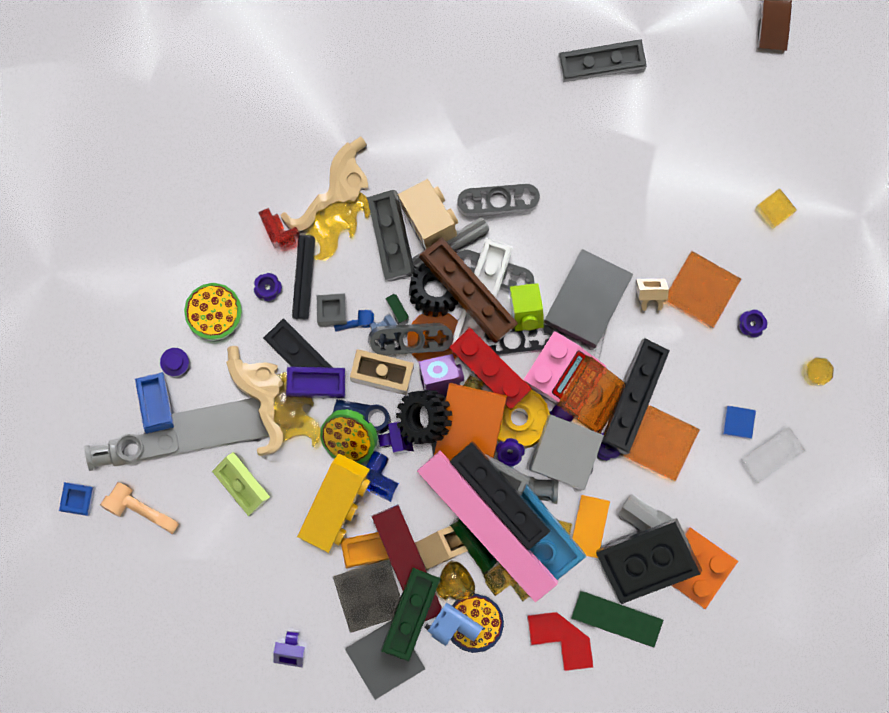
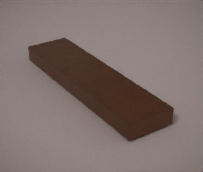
M442 237L420 254L419 258L495 344L518 325L516 320Z

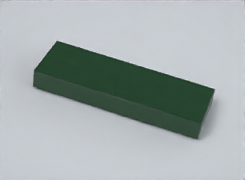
M412 567L383 642L381 652L408 662L410 661L441 579L440 577Z
M581 590L571 615L573 620L655 648L664 621L663 619Z

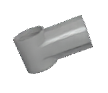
M633 494L628 497L617 513L623 520L641 532L673 520L664 512L654 510Z

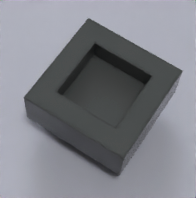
M345 293L316 295L318 326L347 324V300Z

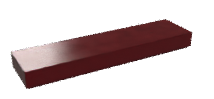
M397 504L371 515L401 588L404 590L412 567L424 572L427 571L401 509ZM436 592L425 621L438 616L442 610Z

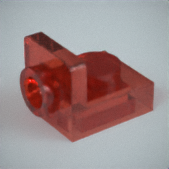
M269 208L258 212L274 249L277 247L286 249L296 244V239L299 237L297 227L280 233L284 227L278 213L272 215Z

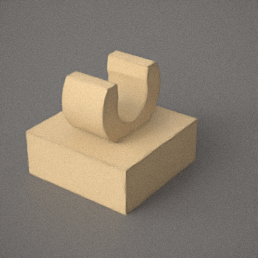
M636 280V291L643 311H647V303L650 300H656L657 309L662 310L663 300H668L669 289L666 280Z

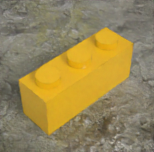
M338 454L329 467L297 537L328 553L334 544L340 546L347 530L343 529L346 519L352 521L359 507L354 504L358 495L363 497L370 484V480L366 479L370 469Z

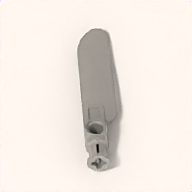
M286 392L279 393L274 403V422L280 427L282 433L296 427L308 416L313 408L312 398L286 397ZM255 398L174 413L172 414L173 428L148 434L144 432L141 435L126 434L119 439L110 440L106 445L96 447L86 445L84 448L88 469L93 471L95 467L113 464L114 467L125 464L135 466L143 461L269 437L258 413L261 403ZM128 444H136L138 451L133 456H126L123 454L124 447Z

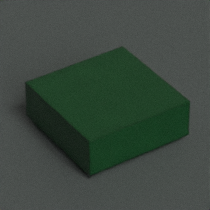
M392 294L385 298L386 304L397 324L406 325L409 321V316L398 296Z

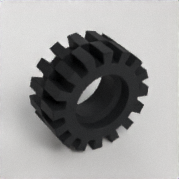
M422 263L419 266V270L415 269L413 277L411 276L409 287L410 301L412 304L416 303L415 309L417 311L423 308V314L428 316L429 311L433 312V317H438V312H441L442 316L447 315L448 309L452 312L455 309V305H458L459 302L448 290L440 297H434L426 293L425 284L429 281L439 280Z
M430 390L414 391L408 393L409 396H404L401 399L404 403H399L397 407L401 410V413H396V418H401V422L397 423V426L404 429L400 432L403 437L408 436L406 440L414 442V444L441 441L444 438L442 435H447L449 432L445 427L452 425V421L448 420V416H452V411L446 410L450 404L448 401H443L445 397L442 394H438L437 391ZM422 406H425L429 415L426 428L422 426L419 417Z

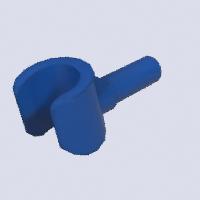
M359 310L358 320L347 321L345 325H334L335 331L352 327L370 328L369 324L374 322V313L371 310Z

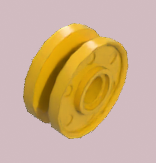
M531 390L512 410L505 405L498 442H504L508 438H513L519 444H522L525 449L533 447L539 442L547 417L550 415L548 405L539 393ZM514 412H524L528 419L524 425H515L511 421V416Z

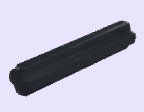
M299 235L292 307V318L297 320H307L309 318L315 237L310 235Z

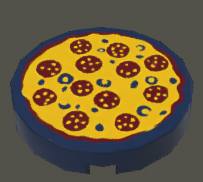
M479 594L465 595L454 602L452 605L454 608L483 626V629L474 642L456 630L451 638L452 643L461 650L471 653L484 652L493 647L501 638L504 628L503 614L498 605L489 597Z

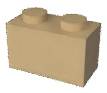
M426 179L397 194L404 213L425 249L429 248L441 237L448 241L457 236L455 225L458 224V220L451 208L446 210L443 202L445 198L438 186L433 188L430 181Z
M357 349L350 380L354 383L407 395L414 363Z

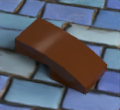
M762 0L758 48L787 51L792 0Z

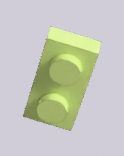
M234 452L226 456L212 471L248 516L256 512L270 498Z

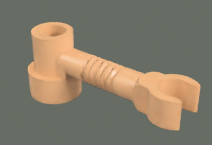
M120 482L116 483L110 495H106L100 504L102 508L118 517L122 515L125 508H129L171 534L174 533L179 525L172 518L159 513L151 507L149 508V506L130 496L133 490Z

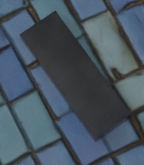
M284 318L263 337L290 367L333 368Z

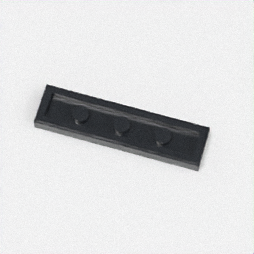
M646 338L641 340L603 434L602 444L624 455L630 453L670 350Z
M473 441L450 460V463L528 550L551 532L550 527Z

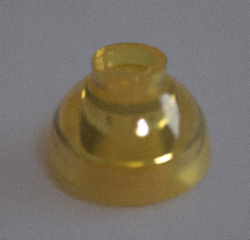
M450 561L446 564L441 572L440 583L436 589L438 594L445 600L449 597L455 600L472 597L475 594V583L468 570L456 561Z

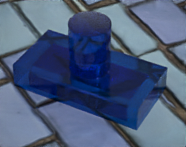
M374 451L365 466L370 469L366 479L370 480L367 490L391 502L399 483L382 475L389 459L384 454Z

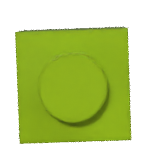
M539 283L510 286L512 316L518 323L515 331H530L544 328V313Z

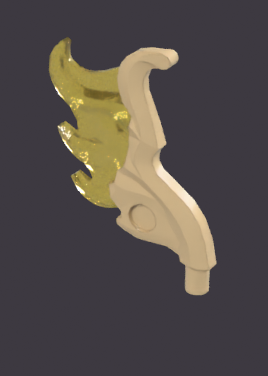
M361 136L350 144L347 142L333 158L330 167V186L327 193L318 194L304 215L298 219H292L285 212L281 214V219L291 230L304 231L315 237L320 244V253L314 256L316 260H327L334 255L338 248L340 233L343 230H349V236L353 238L357 229L356 217L359 211H364L365 219H368L370 216L367 197L360 192L361 189H369L368 181L355 160L356 153L367 146Z
M228 347V361H226L234 384L242 392L261 403L258 413L269 434L270 441L267 446L257 448L258 456L273 454L281 448L285 441L302 435L311 438L312 447H315L320 440V427L313 418L303 411L305 404L314 406L313 400L311 398L286 397V372L276 375L275 372L278 371V366L271 363H243L239 357V347Z

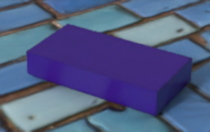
M287 367L286 397L345 398V368Z

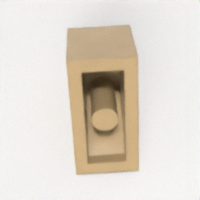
M451 526L415 542L426 569L435 567L468 552Z

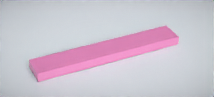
M441 450L417 470L535 603L558 585V580L531 550H528L450 463V460Z

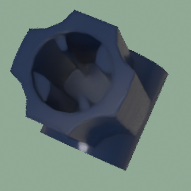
M336 399L333 412L346 409L359 412L365 416L363 419L368 424L370 423L371 416L376 412H380L385 415V420L382 425L374 426L376 433L382 434L389 429L388 424L391 423V416L384 406Z

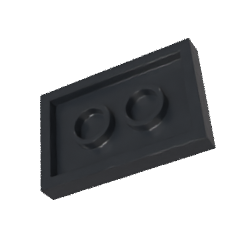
M677 518L601 547L596 552L621 604L695 577L702 572L701 566Z

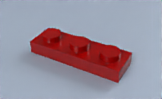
M470 327L449 347L493 393L507 396L505 405L510 410L532 390Z

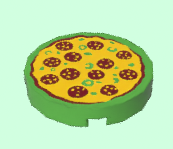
M218 283L203 284L193 290L187 298L184 308L185 320L191 331L200 338L210 341L222 340L230 336L240 325L243 314L241 302L235 292L226 285Z
M346 409L337 410L327 417L321 426L320 438L323 447L332 457L336 458L338 454H341L359 464L370 458L377 447L378 436L372 423L368 424L363 419L365 416L359 412Z

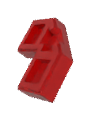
M558 612L527 616L531 645L560 642L564 671L594 667L590 638Z

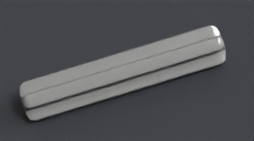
M479 218L458 230L457 236L446 242L454 251H457L487 233L489 226L483 218ZM420 254L412 258L413 265L418 270L419 266L424 263L419 258Z

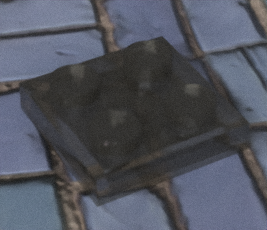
M389 558L332 576L350 633L393 619L401 596Z

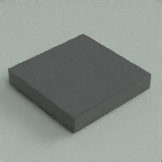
M391 621L345 648L374 700L425 670L415 650H413L409 662L381 652Z

